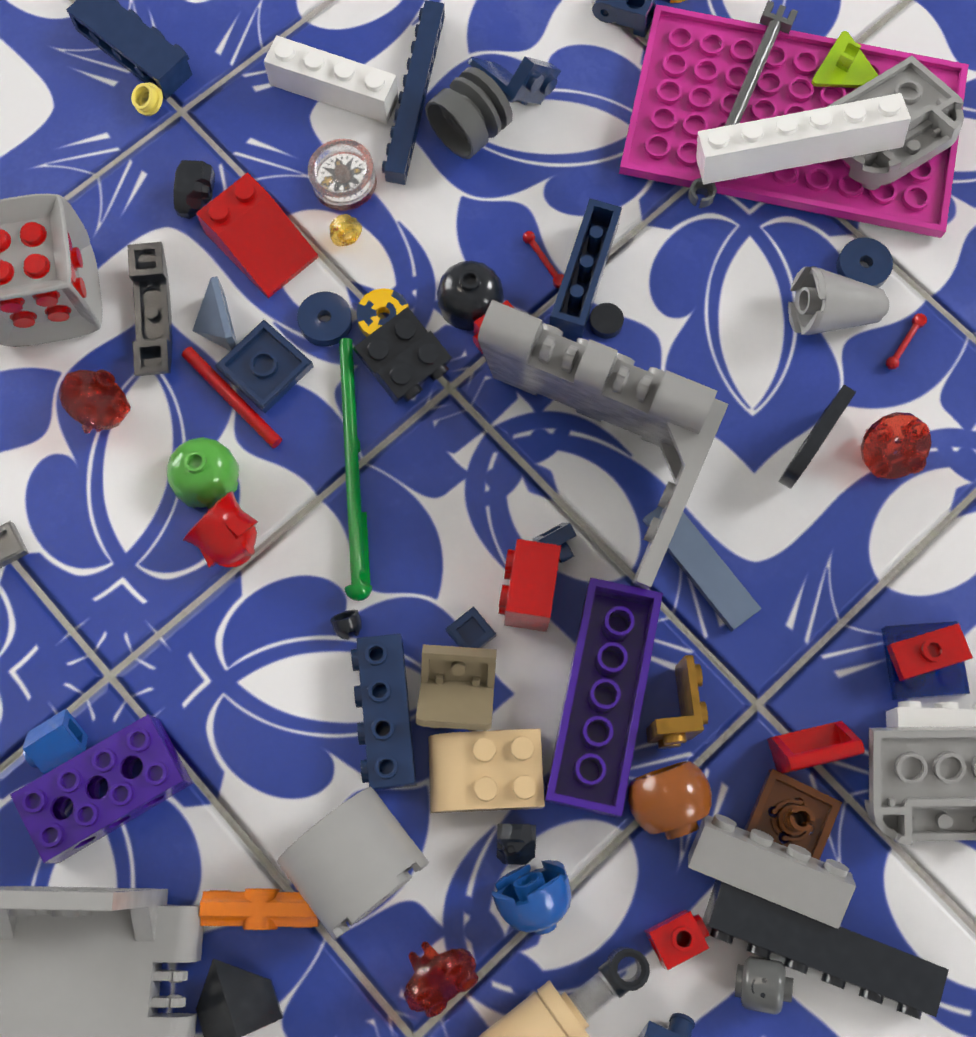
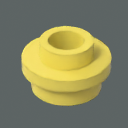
M140 83L132 92V104L140 114L152 116L159 111L162 105V91L153 83Z

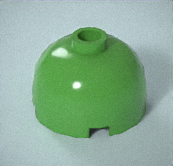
M206 437L189 439L179 445L170 455L167 465L168 483L176 497L187 506L193 508L207 507L210 509L224 495L231 491L235 493L237 490L239 465L231 451L217 440Z

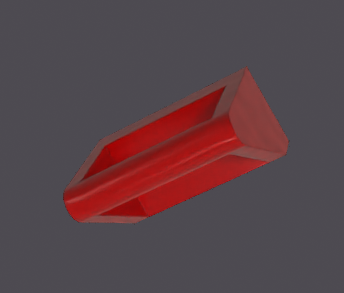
M842 720L768 738L776 770L783 774L848 759L865 753L862 740Z

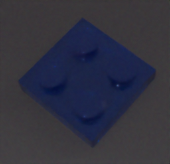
M957 621L885 626L881 629L892 700L970 694L965 662L900 681L886 647L892 643L957 624Z

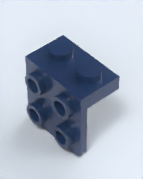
M526 56L514 75L495 62L470 57L468 61L471 67H476L490 76L501 88L509 102L513 103L517 100L524 105L528 103L541 105L544 98L556 87L557 77L561 72L552 63Z

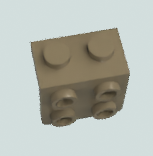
M423 644L421 685L416 711V724L435 729L490 730L492 727L497 649Z

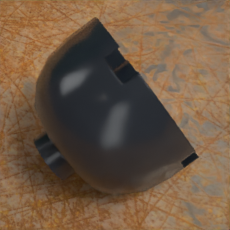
M472 260L459 262L448 268L442 275L437 290L438 306L445 321L455 328L467 331L474 330V321L486 314L492 300L499 303L504 302L502 283L496 272L486 264Z

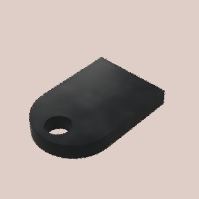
M846 385L842 386L824 410L778 482L789 489L794 486L850 403L856 391Z

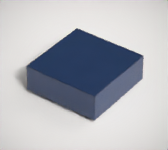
M474 606L446 628V632L459 647L482 648L496 637L495 631Z

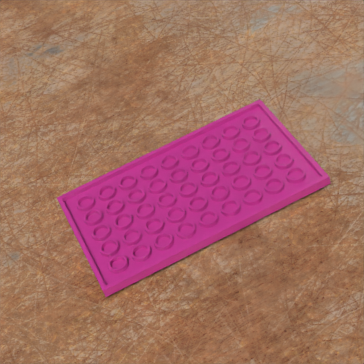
M656 4L619 174L690 188L693 181L701 178L696 160L698 131L723 127L768 26ZM790 30L789 34L779 31L740 123L824 108L857 89L816 87L811 83L837 39ZM858 43L861 45L860 50L878 75L908 57L914 56L955 91L964 102L969 64ZM959 136L948 149L898 180L881 185L876 190L865 189L860 182L852 179L849 176L850 166L843 159H837L715 182L716 193L942 238L947 228Z

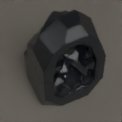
M182 160L175 172L173 189L174 209L178 216L190 219L196 216V213L212 200L215 173L211 165L196 160Z
M497 824V858L503 864L526 865L535 858L536 825Z

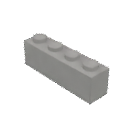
M715 814L714 817L707 815L702 818L688 854V868L839 929L856 888L851 872H848L849 868L833 859H826L823 862L813 858L808 850L795 844H789L786 847L776 843L771 835L761 830L752 829L749 832L736 827L735 821L720 814Z

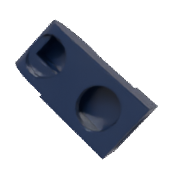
M595 0L592 12L602 22H616V24L633 28V35L645 38L652 24L656 0Z

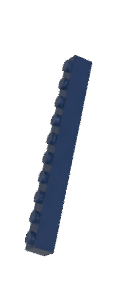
M425 0L424 7L420 8L419 11L420 24H416L415 27L416 41H412L411 44L412 57L407 60L408 74H404L403 77L404 90L403 92L400 91L398 100L400 107L395 110L394 120L396 123L395 126L391 127L390 138L392 140L386 147V155L388 157L387 161H383L382 173L385 174L386 182L406 185L445 19V3Z

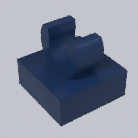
M561 523L532 539L536 542L561 545L560 563L574 557L571 548L566 542L577 536L571 523Z

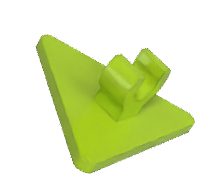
M842 31L811 83L816 87L859 88L879 75L860 50L861 45L853 40L849 32Z

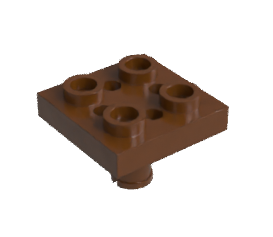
M772 768L767 773L744 830L749 832L752 829L761 830L774 838V842L786 847L789 844L801 846L811 853V857L820 860L842 802ZM770 807H775L771 810V814L777 813L775 818L771 817L768 813ZM782 832L787 835L781 837L783 841H787L785 844L781 843L778 838Z

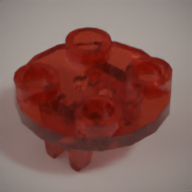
M90 370L74 371L68 373L60 384L58 395L61 405L73 419L82 424L85 434L91 432L92 429L100 432L119 426L130 411L131 406L127 401L125 393L115 383V377L106 370H98L96 372Z
M896 412L883 416L873 423L869 429H866L860 448L862 461L872 474L878 478L897 479L911 473H919L927 463L926 458L929 455L932 444L931 434L927 424L911 413Z
M425 941L421 945L424 951L422 957H419L415 952L409 953V959L415 973L407 983L403 996L411 1010L416 1012L424 1011L427 1017H434L440 1014L446 1008L447 1002L459 992L471 989L477 983L479 977L475 972L476 962L470 951L459 948L438 954Z

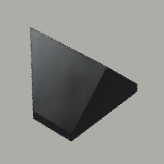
M216 959L212 960L196 1007L204 1037H243L284 1018L272 979H267Z

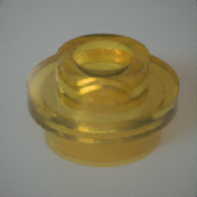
M348 214L339 215L333 219L329 226L330 238L337 246L351 245L361 235L362 226L356 218Z

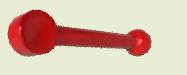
M526 231L523 234V241L531 245L553 277V286L560 289L564 275L557 273L535 241V234L532 231Z
M918 313L913 317V325L894 355L886 360L885 364L888 369L893 370L899 366V358L919 328H922L927 323V317L924 314Z

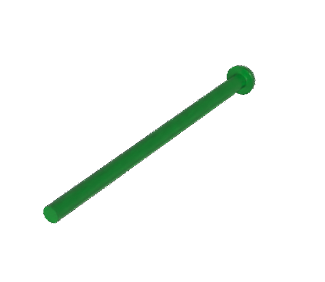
M342 338L339 340L351 571V585L345 587V593L354 601H363L372 592V585H370L367 512H362L358 461L360 441L357 435L353 343L350 338Z

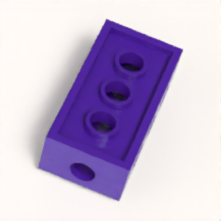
M147 714L13 792L10 796L43 863H60L190 786L193 782L160 719ZM141 760L143 764L142 771L139 776L134 778L132 774L133 766L137 761ZM107 780L108 790L101 798L99 787L102 782ZM72 801L73 811L67 818L65 808Z

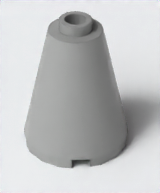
M815 266L803 267L796 274L790 290L796 291L795 301L788 302L789 322L793 331L801 333V335H813L878 323L889 310V299L884 290Z

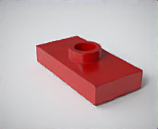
M959 623L886 646L900 681L973 658Z

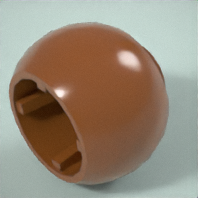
M688 760L651 771L631 780L628 788V802L635 821L643 830L649 834L664 832L666 839L670 840L688 835L699 829L697 821L710 813L712 792L705 774L696 764Z

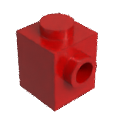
M683 910L644 931L662 968L670 970L709 949L705 938L710 935L705 923L699 914L693 916L691 911Z

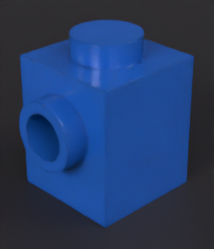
M64 709L27 732L23 745V755L31 767H38L44 775L86 751L88 735L70 712Z

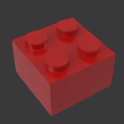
M517 539L515 550L508 549L504 579L510 580V585L502 584L498 614L505 615V626L547 632L551 618L561 545Z

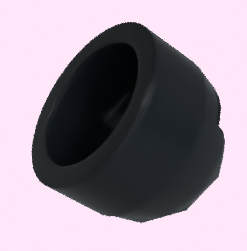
M355 609L341 612L330 620L336 635L341 639L348 640V633L353 632L356 637L362 629L359 612Z

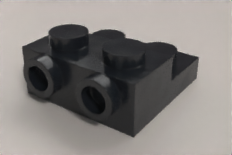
M409 307L398 313L353 348L395 404L402 398L406 402L413 399L423 390L420 385L428 378H431L434 382L449 370L447 364L452 359L431 331L427 332Z

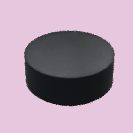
M612 303L599 304L591 312L589 320L590 329L600 338H613L622 329L624 315L621 309Z

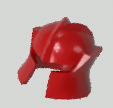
M231 491L224 495L189 530L183 541L191 543L201 550L209 568L216 564L224 567H238L246 563L255 553L254 545L257 538L255 525L258 521L240 508L234 492Z

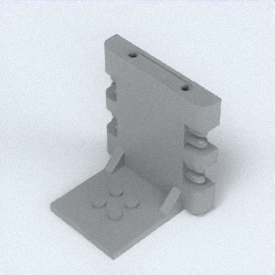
M492 300L481 324L478 342L494 379L535 396L537 394L543 395L576 409L577 413L599 422L603 420L640 435L642 440L660 447L674 483L668 482L658 503V506L663 508L659 518L653 517L643 539L649 543L631 585L638 588H651L729 404L715 399L718 392L715 389L668 370L665 372L658 368L650 367L646 371L634 366L635 361L632 358L618 353L616 349L591 339L578 338L576 342L562 337L563 332L560 329L542 323L541 319Z
M0 886V1037H195L197 1013H158V1008H180L186 1005V997L179 994L159 996L160 981L181 983L188 980L187 970H163L162 963H190L201 960L204 926H200V905H167L168 889Z

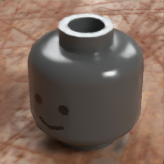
M753 956L748 957L744 965L738 964L735 997L741 998L742 1006L747 1010L776 1015L781 1012L783 1002L792 1003L794 978L786 977V968L780 961Z

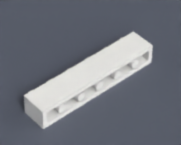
M898 93L698 131L696 160L704 185L891 150L904 146L911 117L902 94Z

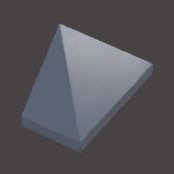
M216 276L210 278L192 331L231 351L237 345L225 293Z

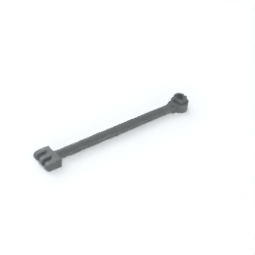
M768 0L759 22L768 27L724 126L740 123L779 31L789 34L797 16V10L792 9L788 18H785L783 14L786 6L780 4L777 13L774 14L771 13L774 8V2ZM702 178L693 181L688 193V198L692 205H697L699 199L697 194H703L706 197L701 199L699 208H705L712 204L717 192L715 183L703 185Z

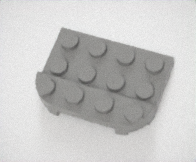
M914 56L908 57L829 105H840L901 93L911 117L904 146L843 158L850 166L849 176L855 181L860 182L865 189L876 190L881 185L898 180L948 149L959 136L964 121L962 110L964 102L962 98Z
M976 727L869 728V800L864 801L866 812L872 824L897 843L912 845V841L976 840Z

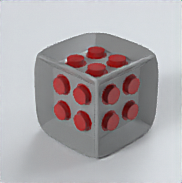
M47 193L0 199V344L12 347L39 345L81 337L99 330L102 324V300L97 263L87 230L71 204L60 195Z

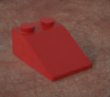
M248 172L196 213L204 233L268 299L319 258L315 250L275 200Z

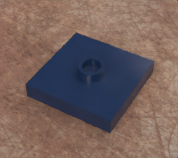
M265 320L259 323L215 365L216 369L264 413L269 411L314 367L311 360Z

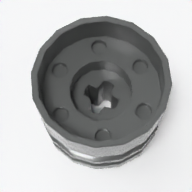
M476 67L466 68L459 77H456L451 82L450 88H443L425 106L426 116L436 135L446 147L463 159H471L488 143V138H494L512 122L513 113L505 94L490 76Z

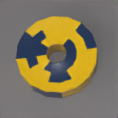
M386 288L372 290L364 295L358 303L356 311L358 325L364 336L368 337L398 313L409 307L408 302L400 293ZM383 312L389 314L385 319L379 318L378 315Z

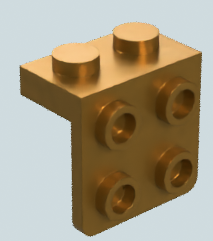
M685 655L675 666L681 717L655 719L646 728L648 743H658L659 749L680 747L681 743L693 739L704 731L703 725L708 724L707 705L705 701L700 702L698 687L703 685L702 669L700 664L694 663L693 655Z

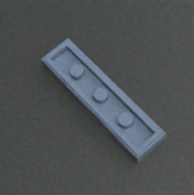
M657 507L643 518V522L647 527H649L653 517H660L663 510L662 507ZM683 512L667 552L732 632L762 608Z

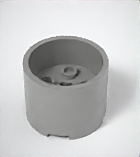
M368 787L342 803L306 831L278 858L277 863L332 939L336 940L350 929L346 924L347 921L352 926L369 915L410 881L412 876L408 872L413 868L415 872L421 871L429 864V861L372 787Z

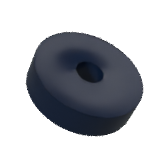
M857 238L844 246L838 256L836 269L839 275L879 288L885 283L892 272L893 259L890 251L881 242L872 238ZM860 262L867 263L869 267H863Z
M323 291L310 295L301 303L297 313V321L302 335L310 343L317 346L338 344L340 339L348 336L352 328L353 320L348 303L343 297L333 292ZM323 316L331 317L327 322L319 321Z

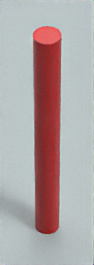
M187 347L182 352L181 356L272 448H276L282 442V438L192 347Z

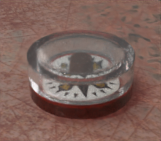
M335 139L326 142L316 149L309 160L308 177L317 199L328 208L340 211L355 209L366 203L376 189L377 175L371 154L362 144L354 140Z

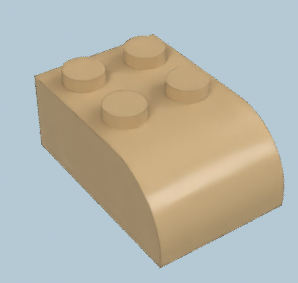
M541 729L452 732L435 734L428 737L430 813L543 809L545 807Z

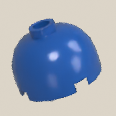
M541 861L543 868L531 872V866L527 864L509 872L496 882L497 892L492 891L496 908L501 917L515 930L528 933L535 932L537 935L547 934L557 927V923L562 920L570 908V881L564 864L559 861Z

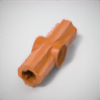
M245 888V891L210 890L203 891L200 901V926H243L244 930H276L278 927H319L320 923L299 892H280V889Z

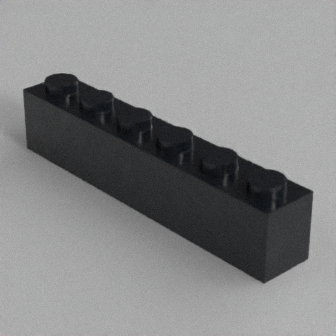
M715 880L703 917L705 925L712 928L710 932L711 937L731 945L733 939L737 938L748 943L746 951L766 959L770 958L772 952L785 958L784 966L807 974L808 968L822 972L821 981L841 989L845 988L846 982L860 987L859 996L881 1005L884 997L898 1003L896 1011L920 1020L922 1013L934 1017L937 1016L949 969L843 927H839V929L732 885Z

